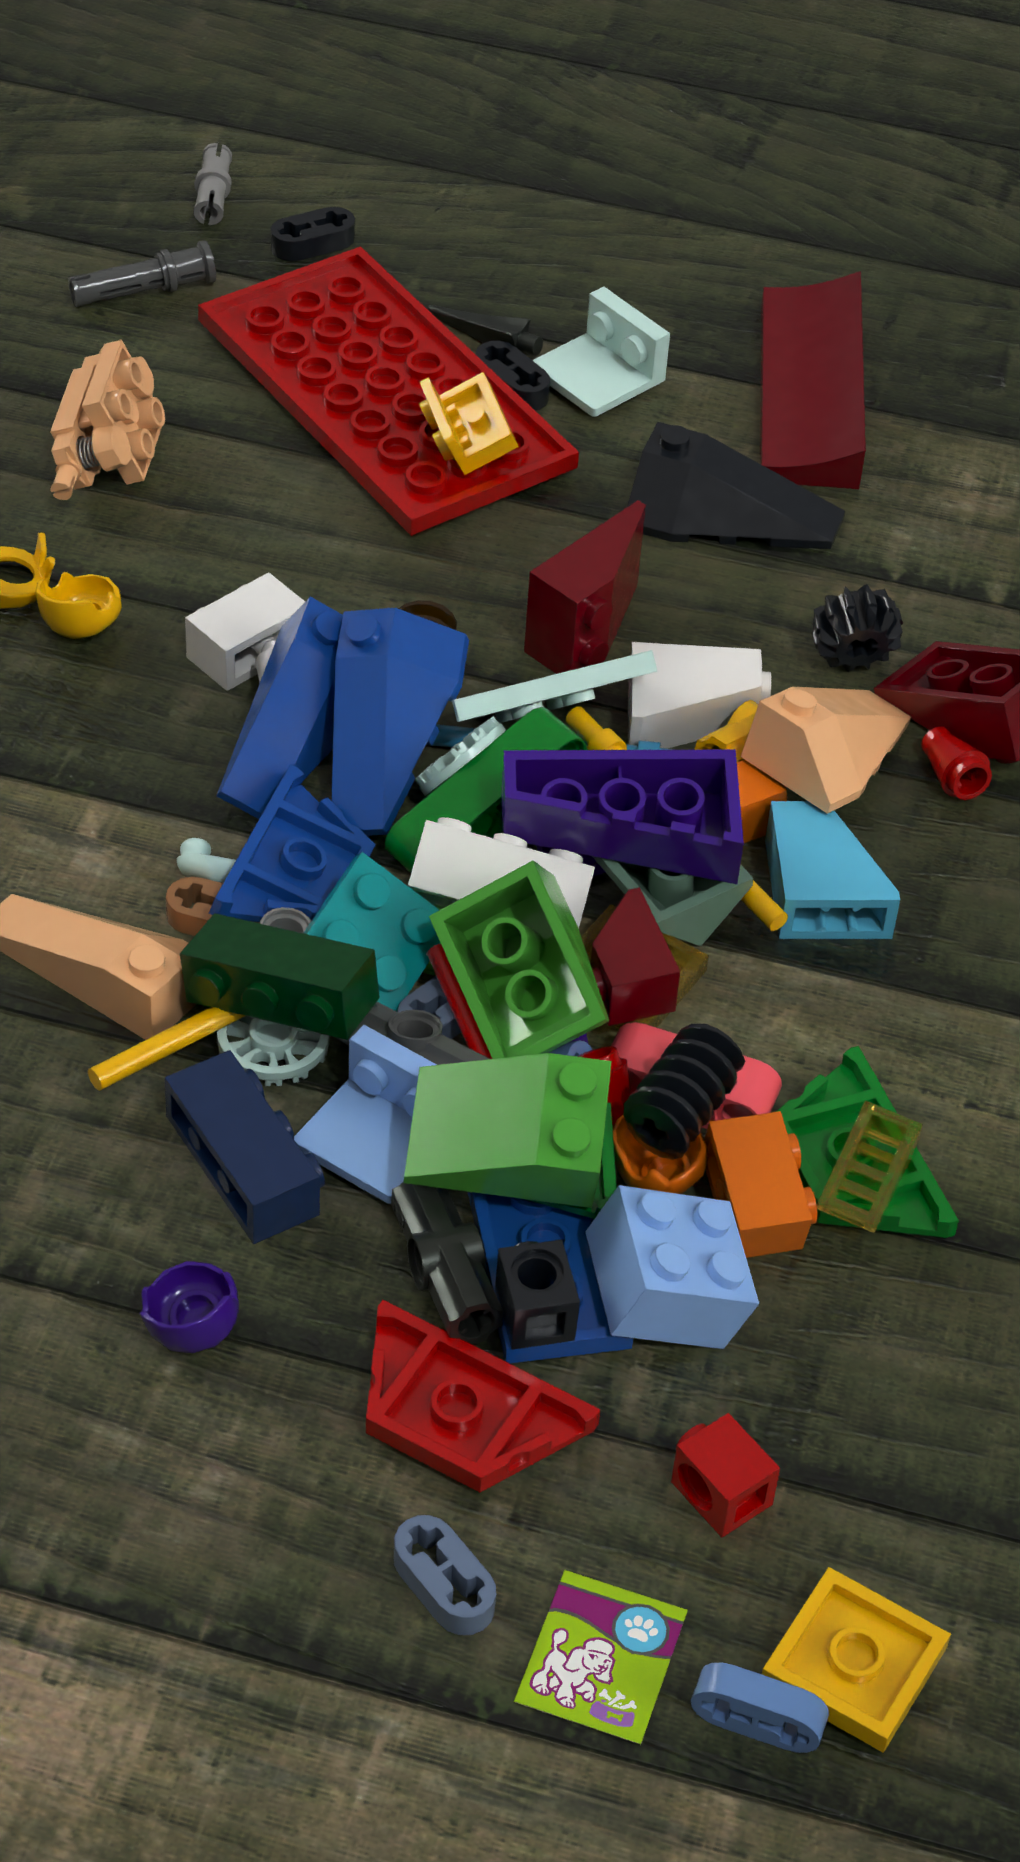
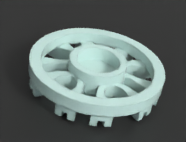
M493 716L465 736L461 742L455 744L449 752L439 757L415 778L422 793L426 796L446 779L450 778L506 731L501 723L499 724Z
M249 1016L241 1018L240 1020L243 1022L237 1020L217 1030L219 1054L231 1050L244 1070L252 1069L259 1079L265 1080V1086H271V1083H275L276 1086H282V1080L290 1078L293 1083L299 1082V1078H308V1071L319 1062L323 1063L325 1061L330 1036ZM227 1035L245 1039L229 1043ZM299 1054L306 1057L298 1061L293 1055ZM284 1059L286 1065L278 1066L277 1061ZM264 1061L267 1062L269 1066L259 1065L256 1063Z

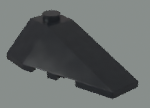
M657 422L642 451L627 505L628 507L637 500L644 503L646 509L643 534L670 542H688L689 535L718 536L719 544L736 545L737 537L763 538L764 542L771 547L831 549L845 517L843 509L709 435L688 430L679 425H669Z

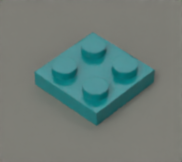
M363 852L353 858L304 931V934L374 949L380 996L377 1002L395 1011L398 1010L400 1002L409 994L429 963L428 950L437 944H441L429 918L430 915L439 911V909Z

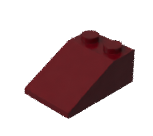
M637 500L530 571L524 652L554 673L558 674L602 663L607 658L638 585L646 509L644 503Z
M935 641L874 687L876 695L911 716L912 720L931 730L935 727H945L952 735L983 752L988 758L996 759L999 763L1007 764L1020 761V649Z

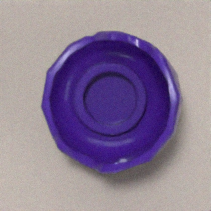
M185 1261L164 1270L150 1286L144 1287L141 1292L142 1312H140L142 1321L150 1335L170 1351L196 1353L216 1347L229 1336L239 1312L238 1290L229 1272H223L211 1263Z

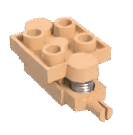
M122 340L104 344L99 354L85 357L82 367L73 369L50 431L55 439L51 452L57 465L56 477L50 491L54 492L53 496L59 500L70 499L73 489L92 486L95 475L100 474L101 468L106 472L118 469L126 485L145 480L151 459L155 454V447L161 429L165 424V412L160 400L152 395L154 378L146 360L142 356L131 357Z

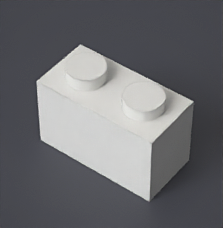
M268 572L185 617L186 657L228 691L257 675L255 661L261 653L262 647L270 641L277 640L282 625L305 601Z

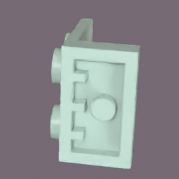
M602 287L591 292L589 295L586 333L533 361L549 374L551 387L590 416L596 417L665 381L670 333L606 287Z

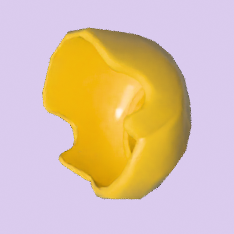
M64 572L61 574L58 584L53 588H50L47 581L42 579L37 583L35 594L43 620L52 631L67 638L82 639L102 632L118 618L122 608L120 590L109 577L94 574L74 577L68 572Z

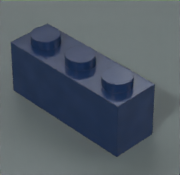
M231 1050L165 1077L166 1117L253 1245L320 1215V1188L325 1185V1179L319 1162L312 1153L304 1154L294 1140V1133L286 1115L281 1110L273 1111L265 1099L262 1084L256 1073L250 1068L244 1070Z

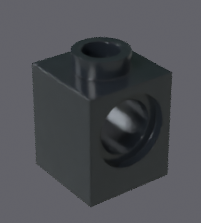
M562 1239L540 1243L526 1241L515 1246L499 1248L495 1290L503 1309V1320L511 1349L575 1341L580 1300Z

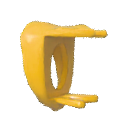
M38 533L34 555L24 549L0 546V563L17 562L26 566L33 573V579L22 584L9 583L0 579V609L21 608L34 603L37 600L35 592L40 579L47 581L49 586L55 558L51 556L46 558L45 533Z

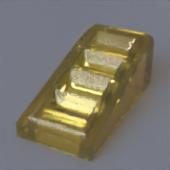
M865 1100L817 1203V1209L875 1233L917 1147L923 1124ZM867 1137H870L896 1148L897 1151L893 1155L864 1142ZM858 1154L888 1166L887 1173L856 1161ZM849 1172L880 1184L879 1191L877 1192L846 1179ZM839 1191H845L873 1203L869 1212L837 1199Z

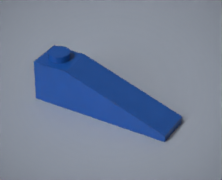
M311 596L280 629L216 795L257 819H260L290 764L298 767L305 774L303 782L333 749L335 660L343 615Z
M398 608L345 611L343 613L335 660L332 802L343 812L345 819L352 825L357 826L366 836L388 834L415 780L412 771L425 745H433L440 731L436 724L447 702L455 700L462 688L469 638L465 633Z

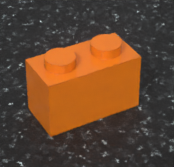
M781 1111L709 1121L704 1138L709 1152V1159L705 1168L713 1198L730 1201L746 1258L803 1249L811 1224H816L817 1204L812 1189L810 1187L803 1188L798 1171L801 1168L799 1141L794 1133H787Z

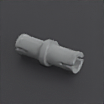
M212 143L205 147L202 168L197 172L194 182L197 192L194 216L200 223L204 224L206 211H209L208 225L217 224L222 220L224 201L229 195L232 185L229 175L232 152L226 145L222 144L220 157L216 156L218 143Z

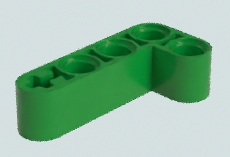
M539 707L531 710L400 818L387 834L385 850L411 873L426 820L438 822V819L442 817L465 822L472 827V833L493 838L494 834L503 831V751L588 750L586 743L547 708Z

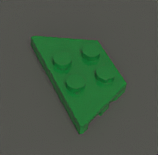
M859 1046L848 1049L843 1054L842 1063L826 1077L819 1074L805 1086L804 1092L800 1097L790 1099L776 1111H781L787 1133H794L799 1141L801 1168L798 1171L803 1188L810 1187L814 1193L817 1204L818 1223L943 1238L955 1236L959 1222L957 1216Z

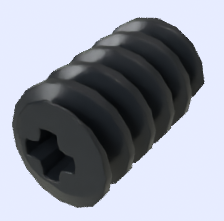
M690 1024L681 1028L673 1042L665 1049L661 1058L654 1063L649 1074L644 1076L636 1090L631 1093L624 1103L623 1116L634 1138L648 1151L661 1158L671 1160L682 1158L690 1147L689 1142L695 1141L702 1131V1126L706 1125L714 1115L713 1110L720 1107L725 1100V1094H729L737 1084L736 1072L742 1070L746 1062L741 1049L731 1037L720 1029L708 1024Z

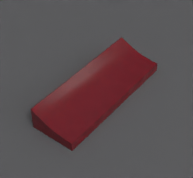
M861 271L813 285L763 287L761 304L760 464L797 485L859 489L866 452Z

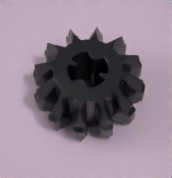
M865 584L858 591H850L845 586L843 594L839 596L826 595L825 605L814 609L812 624L814 631L812 632L815 648L819 650L820 656L827 660L829 667L843 665L847 672L852 671L856 666L862 665L870 669L871 663L875 661H889V652L901 647L900 638L903 633L901 627L903 621L900 609L896 608L895 601L888 596L885 589L872 592L868 584Z

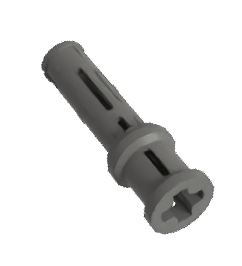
M206 240L198 241L194 248L171 253L168 249L159 250L153 259L142 262L130 263L88 274L69 276L68 286L74 306L80 307L92 302L113 299L150 289L162 288L163 291L174 292L177 291L178 285L204 280L207 284L214 283L216 281V269L210 246Z

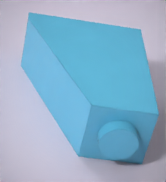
M771 801L765 844L773 900L788 915L786 923L778 929L779 939H892L900 904L899 891L835 811L827 814L808 801Z

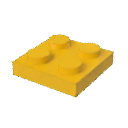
M828 1567L763 1667L762 1675L814 1693L824 1701L829 1709L828 1722L884 1753L946 1651L951 1633Z

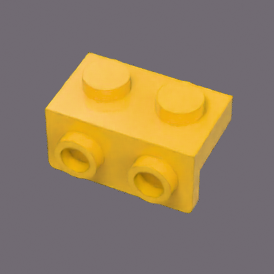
M484 372L441 395L438 394L429 377L420 381L426 396V400L419 403L420 408L432 430L438 427L440 429L432 434L434 441L445 461L455 458L464 475L519 447Z

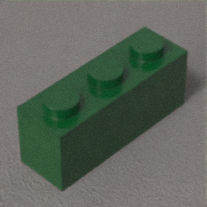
M214 913L180 953L187 1002L207 1007H216L224 1011L348 1040L380 998L374 949Z

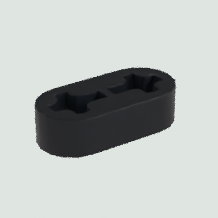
M326 207L277 220L271 226L272 254L284 261H300L340 251L350 247L355 240V217L353 213L342 207Z
M489 341L477 348L475 354L535 411L547 405L549 401L550 376L543 368L508 342Z

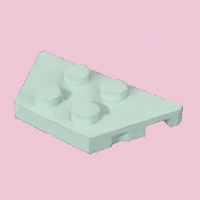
M650 650L452 700L457 722L495 713L497 721L502 723L522 718L531 710L543 707L542 701H546L548 710H553L596 699L593 688L657 672L653 651Z

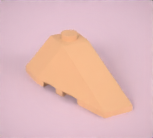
M790 687L759 701L741 757L828 814L860 798L868 780L880 768L884 756L887 752H891L908 727L911 716L870 690Z
M11 894L0 903V952L141 1038L147 1040L174 1026L196 1005L186 1000L180 953L187 946L188 942L183 939Z

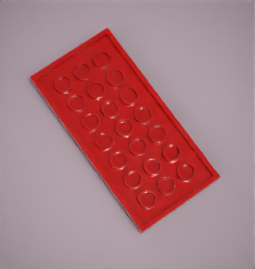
M361 246L198 305V320L411 536L578 468L579 451ZM484 372L519 447L464 475L455 458L445 461L434 441L432 434L440 429L438 427L432 430L420 408L419 403L426 400L420 381L429 377L436 391L441 395Z

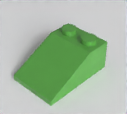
M532 860L429 916L492 1059L549 1053L609 1022L575 919L555 876Z
M543 1053L419 1067L403 1183L592 1208L600 1175L612 1061Z

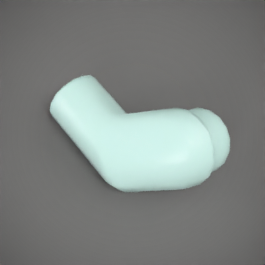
M189 838L182 842L180 846L181 855L176 859L177 866L184 876L199 877L224 883L236 861L235 859L210 855V844L200 838Z

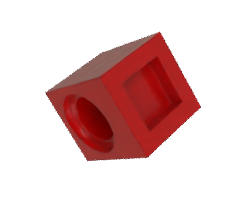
M727 1413L708 1426L701 1423L692 1427L681 1437L676 1445L671 1483L718 1535L723 1538L773 1505L780 1467L743 1427Z

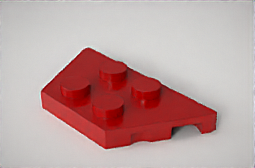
M382 1300L378 1305L371 1382L366 1413V1434L480 1493L594 1432L599 1425L601 1409L460 1338H450L443 1329L385 1300Z

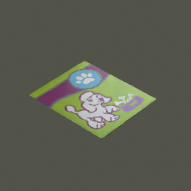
M564 1570L514 1702L641 1744L688 1610Z

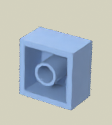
M618 1185L586 1230L590 1253L612 1336L724 1349L759 1305L730 1201Z

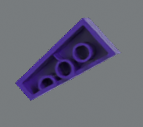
M736 749L504 750L502 772L503 833L519 837L528 844L738 884L744 841Z

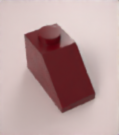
M640 887L629 889L592 943L590 964L609 1018L608 1026L676 1011L680 970Z

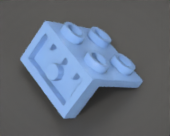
M363 1024L349 1039V1079L294 1136L295 1142L304 1154L312 1153L321 1166L382 1201L391 1204L392 1189L404 1181L419 1067L437 1064Z

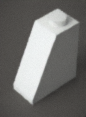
M632 642L631 655L650 650L653 651L657 672L628 679V745L638 746L639 740L661 742L660 748L669 749L695 742L726 726L736 709L745 701L753 700L759 704V701L770 697L771 672L762 671L761 649Z

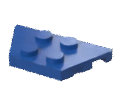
M290 764L217 893L208 914L213 915L216 913L242 920L260 922L264 914L270 910L285 907L302 911L312 920L353 858L361 852L370 857L376 844L357 826L349 823L343 816V812L328 797L319 803L301 785L305 774L298 767Z

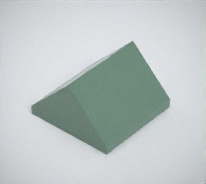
M592 856L624 894L629 889L640 887L662 933L698 946H702L753 886V877L741 864L738 884H732Z

